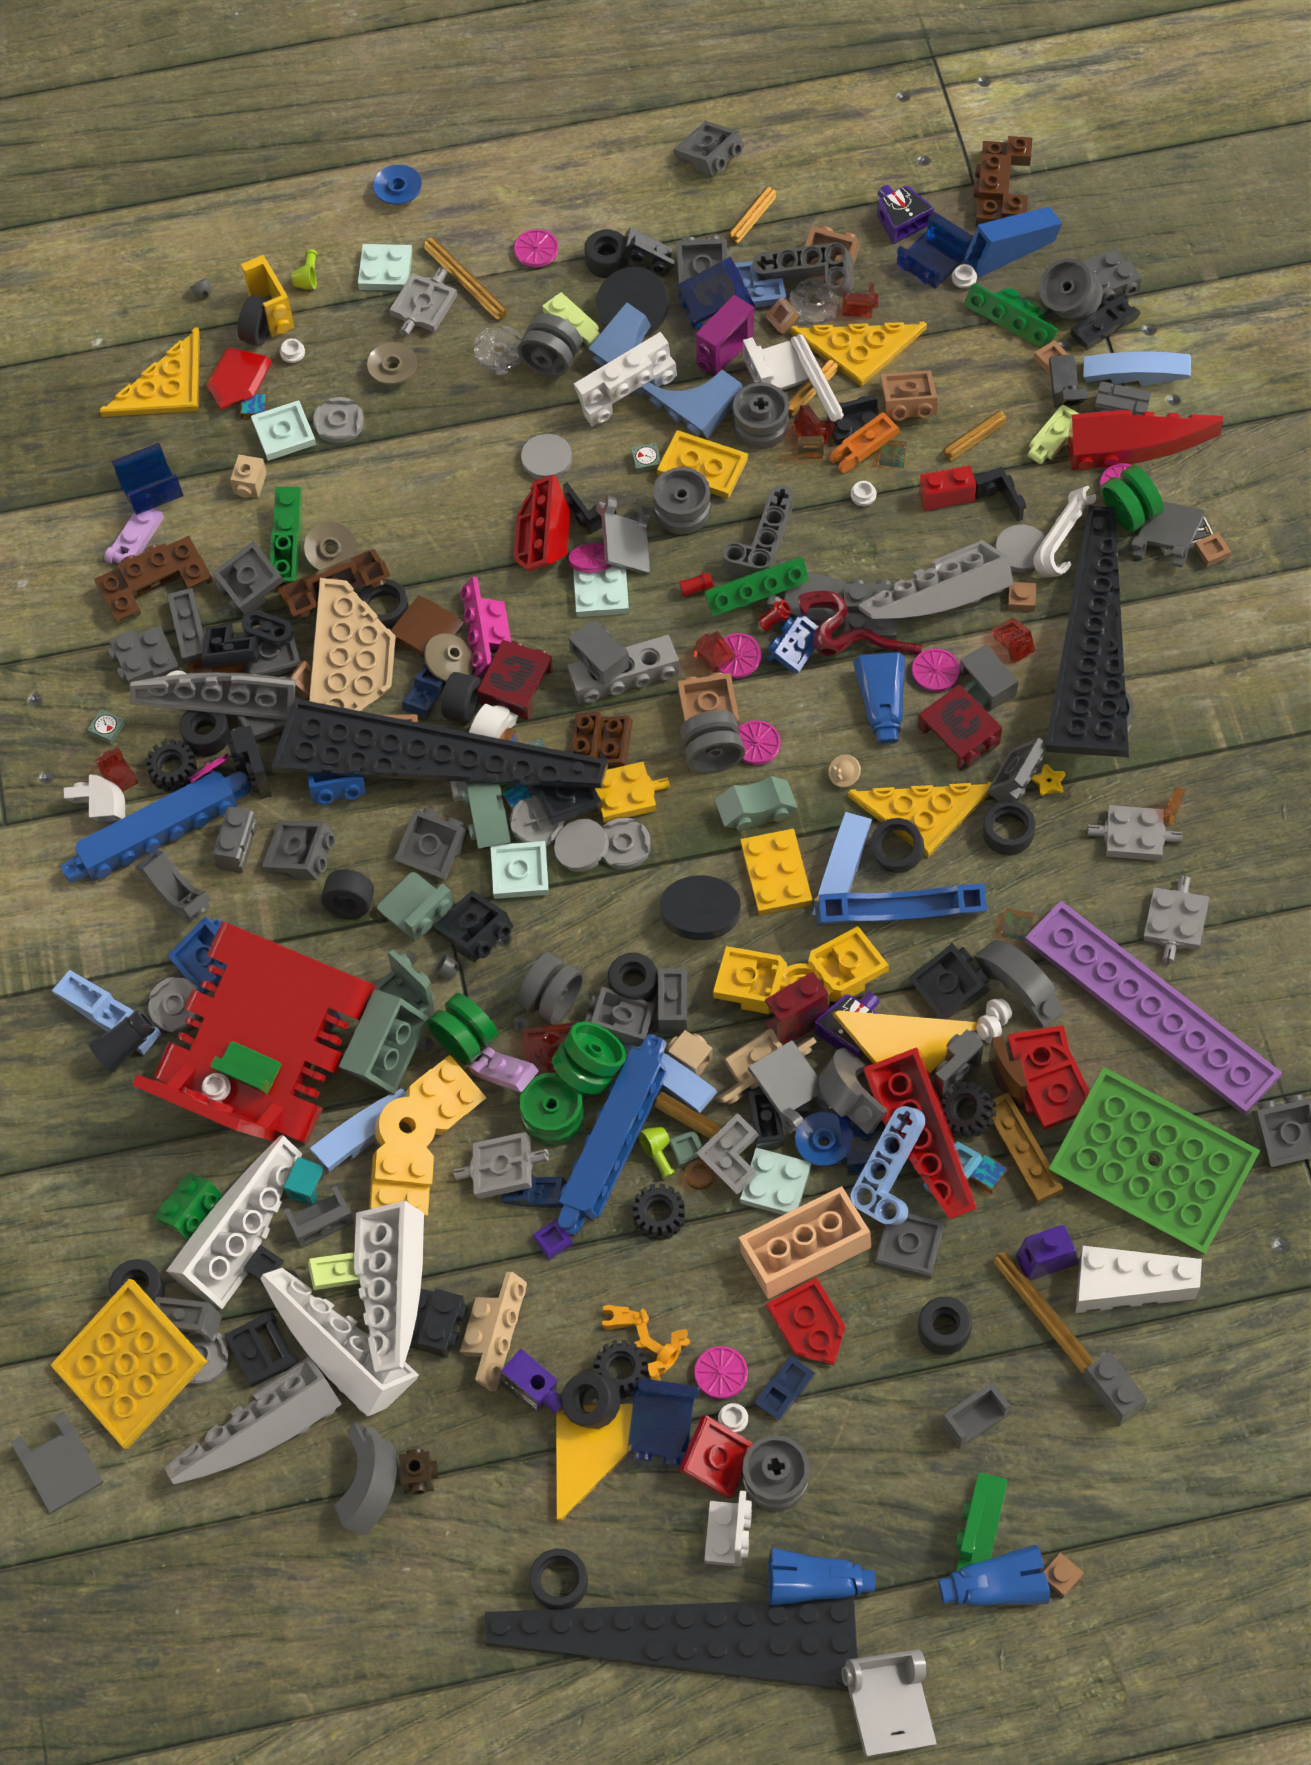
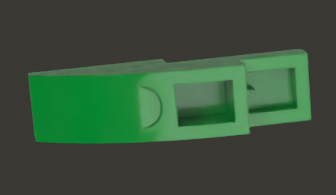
M275 487L270 562L285 580L282 583L295 581L298 574L303 523L301 515V487Z

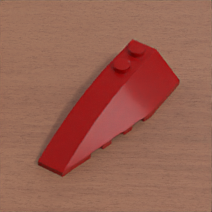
M1131 410L1072 414L1067 440L1071 470L1109 468L1119 463L1133 464L1181 452L1219 436L1224 421L1223 416L1191 414L1188 418H1182L1178 413H1168L1166 417L1155 416L1154 412L1144 411L1143 415H1132Z
M916 1047L864 1067L863 1069L874 1099L888 1110L882 1119L886 1126L895 1110L900 1107L915 1108L923 1113L925 1125L908 1159L948 1218L951 1220L977 1210L957 1147L921 1051ZM907 1115L905 1120L908 1122V1125H911L913 1121ZM902 1130L897 1131V1133L906 1136V1133L901 1132Z

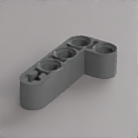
M841 243L762 252L753 259V269L762 280L777 278L791 280L825 275L826 284L835 295L843 297L848 295L853 289V259ZM843 254L839 261H834L838 255ZM819 257L815 264L810 265L814 258ZM790 261H795L791 267L786 268ZM844 278L841 284L835 285L838 279Z
M779 485L770 491L752 546L741 543H730L723 549V569L727 575L742 578L775 565L793 509V493L789 487Z

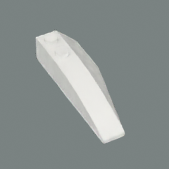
M280 1135L215 1205L166 1272L186 1290L215 1307L223 1309L247 1276V1273L243 1271L244 1266L257 1250L262 1240L267 1238L270 1228H268L273 1214L278 1212L282 1203L279 1200L284 1191V1185L297 1158H301L302 1153L283 1135Z
M406 1201L356 1213L354 1269L355 1274L360 1280L361 1288L358 1290L360 1299L364 1301L366 1311L363 1314L364 1321L369 1326L370 1337L368 1341L374 1372L377 1374L403 1368L417 1316L423 1265L424 1213Z
M283 1268L262 1275L261 1281L275 1307L306 1353L337 1386L338 1390L343 1392L367 1416L386 1409L417 1380L419 1375L406 1362L402 1369L380 1374L375 1373L368 1341L370 1333L367 1335L356 1327L358 1321L349 1315L344 1318L332 1310L335 1306L327 1299L315 1298L311 1295L312 1289Z

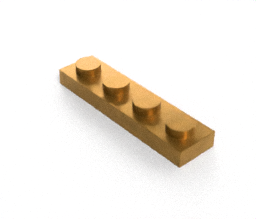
M1009 1092L992 1099L996 1103V1107L992 1108L997 1111L996 1116H991V1119L994 1120L992 1126L1036 1204L1063 1193L1064 1188L1056 1174L1049 1170L1050 1164Z

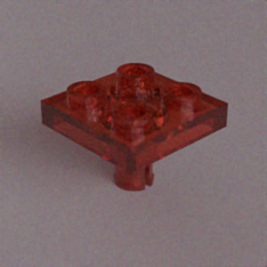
M578 1022L522 1029L525 1061L532 1063L538 1069V1073L534 1077L544 1073H557L551 1069L553 1054L559 1045L565 1041L566 1035L572 1026Z

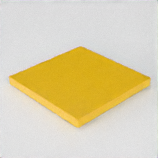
M128 1279L50 1366L122 1448L128 1449L204 1367L207 1360L134 1280Z

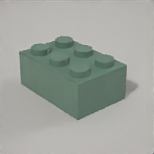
M374 989L362 1018L355 1028L350 1044L343 1054L339 1067L369 1086L395 1095L427 1025V1020L430 1017L400 997Z

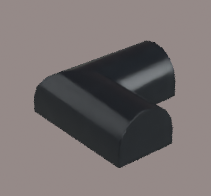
M232 624L206 627L201 658L205 668L212 669L258 663L259 647L256 636L233 639L234 629Z
M763 1090L748 1091L753 1129L759 1134L755 1139L756 1147L763 1150H774L782 1147L785 1144V1138L779 1113ZM808 1102L795 1111L800 1115L809 1114Z

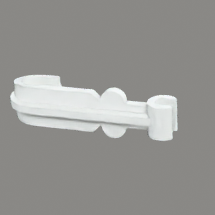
M1089 486L1069 493L1068 505L1057 518L1055 524L1036 551L1033 558L1034 566L1043 577L1061 576L1072 565L1069 561L1056 566L1054 554L1077 519L1082 515L1085 507L1095 502L1096 494L1086 497V491L1089 489Z

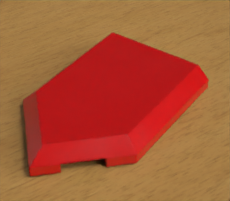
M231 347L225 349L206 384L210 394L212 393L219 409L223 410L229 408L232 403L240 400L245 402L253 398L265 378L272 360L265 355Z
M817 1277L765 1304L794 1355L835 1366L846 1326Z

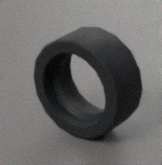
M255 295L247 298L238 319L237 333L239 340L257 346L264 344L270 332L263 303L270 300Z
M385 579L386 583L375 588H371L370 585L364 586L359 593V598L367 604L374 598L382 595H389L398 599L399 606L394 611L384 615L376 614L381 623L391 630L409 608L406 591L401 584L389 579Z
M1005 800L997 802L988 809L984 816L982 834L985 843L993 851L1003 855L1019 854L1032 843L1036 821L1033 813L1026 805L1018 801ZM1004 816L1015 817L1025 825V832L1019 838L1012 840L1004 839L993 831L994 821Z
M891 818L880 823L873 831L870 841L871 851L878 864L887 871L895 873L907 872L916 867L921 861L925 850L924 839L917 826L903 818ZM895 830L906 831L911 835L914 843L911 854L899 861L890 860L882 851L883 839L887 834Z
M555 1548L545 1551L536 1558L530 1569L529 1581L533 1595L542 1606L548 1609L573 1608L582 1601L587 1592L588 1574L585 1564L577 1554L567 1549ZM556 1562L570 1565L577 1575V1583L574 1590L564 1597H553L547 1594L541 1585V1575L544 1569Z

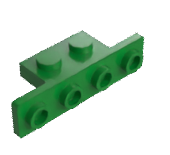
M976 283L970 286L964 302L965 307L1040 348L1054 341L1058 329L1044 321L1048 310L1042 308L1037 301L1028 300L1020 296L1019 292L1012 288H1004L994 294Z
M797 557L706 590L705 596L711 615L716 616L735 608L747 607L760 599H768L771 595L776 596L777 593L809 582V577L804 559Z
M978 1473L972 1502L965 1501L962 1519L967 1520L965 1531L959 1530L955 1548L961 1549L956 1572L967 1565L991 1559L1006 1492L1007 1479Z

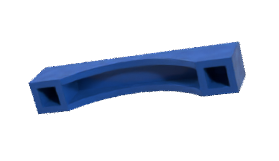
M985 883L889 893L819 894L814 899L816 926L980 916L987 912Z

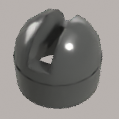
M208 278L190 286L192 293L199 299H204L202 292H205L207 296L211 294L212 288Z
M445 954L438 963L435 974L445 979L453 978L457 975L459 965L454 958Z

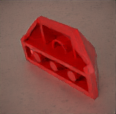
M555 475L532 482L529 488L531 491L524 499L517 514L513 560L528 572L550 565L567 555L570 509Z

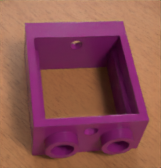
M733 295L696 333L697 365L703 371L716 376L721 369L723 370L743 350V340L751 337L754 339L753 306Z

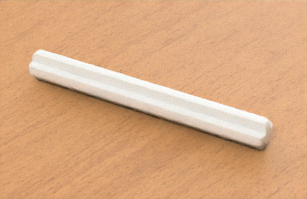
M798 334L796 337L793 336L791 338L792 345L830 420L836 422L838 419H842V409L804 336Z

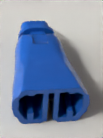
M898 652L860 655L853 660V666L862 694L866 716L873 729V734L877 736L878 744L897 743L903 718L905 657Z
M1035 1544L1017 1549L992 1559L967 1565L958 1572H951L948 1578L938 1579L942 1603L956 1602V1605L963 1603L971 1606L1048 1604L1050 1589L1045 1572L1040 1573L1044 1567L1039 1547Z
M770 1548L768 1557L769 1605L792 1604L820 1599H842L854 1596L855 1594L856 1596H861L862 1592H875L874 1570L862 1569L861 1565H854L852 1562L844 1559L815 1557L793 1551Z

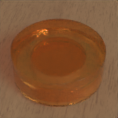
M694 1160L687 1165L685 1180L691 1188L703 1190L712 1184L714 1171L703 1160Z

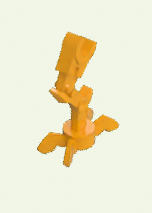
M603 1306V1313L605 1315L611 1314L614 1316L610 1321H602L603 1329L613 1330L636 1326L640 1337L639 1341L634 1342L637 1344V1349H648L657 1355L655 1362L648 1363L652 1384L654 1387H657L661 1381L660 1375L666 1373L672 1367L681 1353V1347H687L690 1344V1340L686 1338L688 1335L687 1330L683 1329L672 1332L671 1344L668 1343L662 1346L649 1337L646 1326L649 1318L643 1308L640 1311L641 1313L629 1310V1307Z

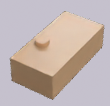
M841 1186L740 1236L739 1244L744 1260L766 1297L770 1299L870 1249L871 1237L868 1227Z

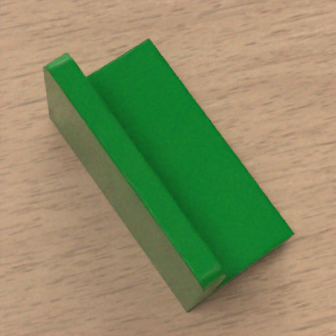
M232 1041L223 1058L215 1056L210 1067L217 1073H221L226 1077L268 1095L282 1064Z

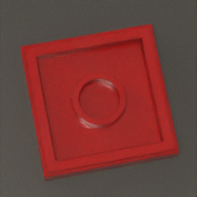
M707 1415L701 1416L679 1471L724 1498H732L743 1472L744 1457L749 1447L754 1443Z

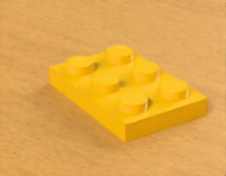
M677 430L657 469V475L660 476L663 472L672 468H692L705 476L709 482L711 494L729 499L748 461V453Z
M794 829L740 839L758 916L812 905L813 900Z

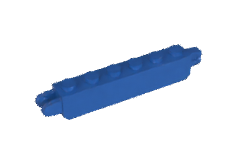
M212 772L78 841L75 847L77 855L61 865L65 877L69 883L86 877H90L92 882L98 878H105L112 871L122 866L130 865L137 858L147 853H153L160 846L170 841L178 840L185 833L205 826L210 820L220 815H225L227 807H237L236 801L251 791L247 774L245 772H236L224 778L221 773Z
M648 1034L639 1049L632 1048L629 1055L626 1056L617 1080L610 1086L609 1097L605 1105L598 1111L597 1122L592 1132L585 1139V1147L582 1154L573 1164L571 1177L568 1183L564 1184L561 1189L559 1202L563 1208L557 1221L559 1226L569 1236L576 1235L581 1231L580 1228L583 1227L586 1218L594 1220L600 1217L667 1076L665 1066L661 1063L666 1042L660 1037Z

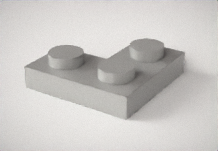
M737 1113L696 1154L738 1195L758 1175L739 1154L759 1134Z

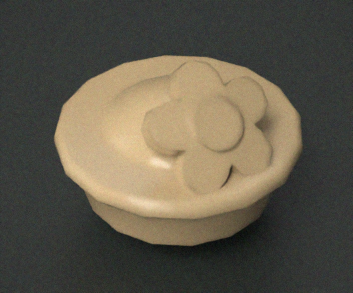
M851 755L836 757L829 767L830 780L834 785L841 788L852 786L860 776V764Z

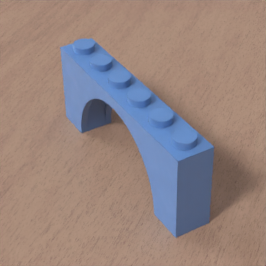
M626 303L589 347L593 355L592 361L601 368L641 344L645 334L651 327L646 315L629 303ZM721 369L711 380L693 389L670 391L661 389L648 382L634 392L639 396L642 394L646 395L649 398L648 401L655 408L667 410V415L676 423L680 421L685 423L687 430L694 436L698 437L701 435L708 440L733 409L734 397L743 386L739 381Z

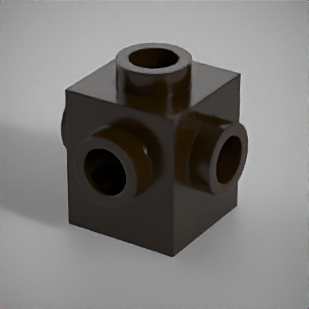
M410 1449L406 1451V1454H399L396 1483H401L404 1494L422 1495L429 1491H434V1479L439 1478L437 1460L432 1461L429 1451L424 1452L423 1449Z

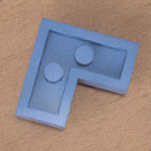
M753 261L730 264L731 280L735 286L734 295L754 308L773 306L780 297L786 299L783 278L758 281L757 274L752 266Z

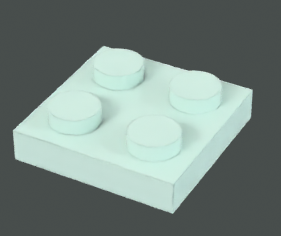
M363 244L358 278L359 290L402 291L410 278L412 245Z
M299 400L251 416L268 461L316 445L315 438Z
M612 565L604 571L595 573H584L574 569L577 617L629 614L625 568Z
M545 841L491 846L494 899L549 895Z
M756 1148L751 1167L758 1175L743 1189L740 1204L781 1215L799 1208L811 1170V1163Z

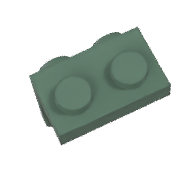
M412 872L378 904L377 908L381 915L416 942L423 934L429 931L438 919L449 911L453 906L451 890L443 883L436 889L420 875Z
M392 949L388 952L392 971L375 984V989L400 997L427 1015L434 1008L433 992L430 990L429 985L431 982L422 971L417 973L411 967L412 963L403 953L398 954Z

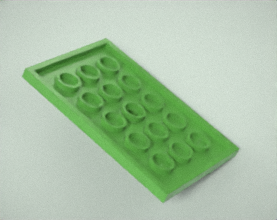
M1103 1067L1049 1170L1205 1254L1260 1150ZM1150 1155H1156L1158 1158L1156 1166L1149 1164L1148 1158Z

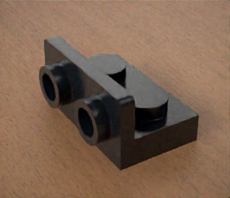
M631 227L626 231L621 256L661 276H665L675 266V260L671 259L673 248Z
M876 395L863 396L845 403L840 402L839 405L842 409L843 418L838 419L836 422L830 420L827 414V423L836 446L841 445L846 438L880 414L877 408L878 399Z

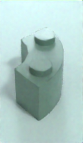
M769 776L760 782L750 785H733L715 798L724 827L737 828L738 831H744L750 827L772 821H783L789 817V813L798 808L788 781L774 776Z
M466 782L467 791H462L465 807H470L473 824L468 825L471 841L477 840L478 848L510 843L500 784Z

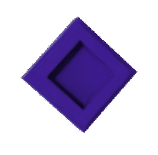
M557 1219L532 1235L534 1241L548 1260H551L573 1245V1241L566 1231L559 1226Z

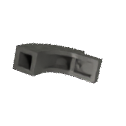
M156 850L135 866L158 897L186 923H190L210 907L208 903L212 900L205 891L194 888L180 874L165 852Z
M993 940L974 956L989 979L1001 981L1018 995L1039 1027L1045 1028L1065 1011L1053 993L1056 988L1049 978L1027 955L1013 945L1004 941Z
M843 1047L835 1052L820 1073L818 1078L819 1087L827 1102L841 1117L847 1115L866 1134L874 1131L888 1110L874 1099L857 1080L866 1064L847 1047Z
M354 1422L347 1432L357 1453V1472L349 1490L334 1506L343 1527L366 1535L378 1522L390 1501L396 1481L397 1458L393 1443L381 1439L380 1434L370 1426L365 1427Z

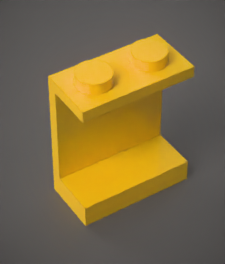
M261 255L242 263L241 268L248 296L255 295L263 298L270 295L272 297V300L263 303L271 337L294 329L288 296L265 256Z

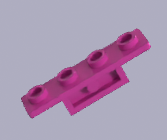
M471 577L462 587L460 597L464 604V620L468 628V643L471 645L473 653L472 666L475 669L476 677L482 678L492 662L490 649L498 650L502 640L511 642L505 603L503 601L481 598L478 578Z

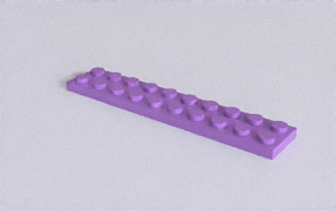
M1060 901L1025 937L1024 942L1244 1116L1281 1077V1071L1063 901Z

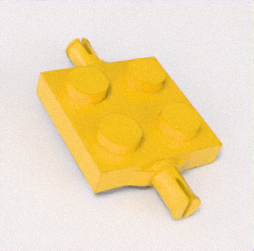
M644 761L607 770L602 789L595 788L602 800V808L599 810L604 823L616 818H628L657 811L654 791L669 789L668 777L652 781L647 775Z

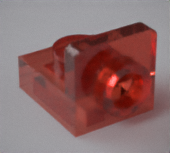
M875 283L869 284V294L857 292L843 293L842 316L872 318L873 308H878L879 293H874Z
M805 405L800 406L792 425L799 437H822V445L828 443L835 426L832 421H820L811 407Z
M1014 617L992 629L993 638L1008 649L1012 662L1016 663L1035 652L1031 630Z
M718 631L711 635L708 633L704 634L696 641L695 657L701 656L713 673L735 660V653Z
M118 747L104 752L95 760L102 777L116 784L122 792L139 783Z

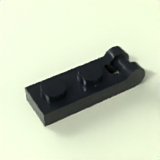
M1121 295L1072 327L1070 335L1088 350L1128 322H1134L1140 316V311L1135 306L1131 307L1128 304L1129 300Z

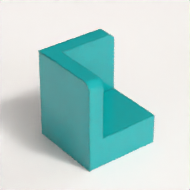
M298 1157L284 1185L287 1197L309 1206L314 1205L318 1199L316 1187L324 1172L323 1166Z

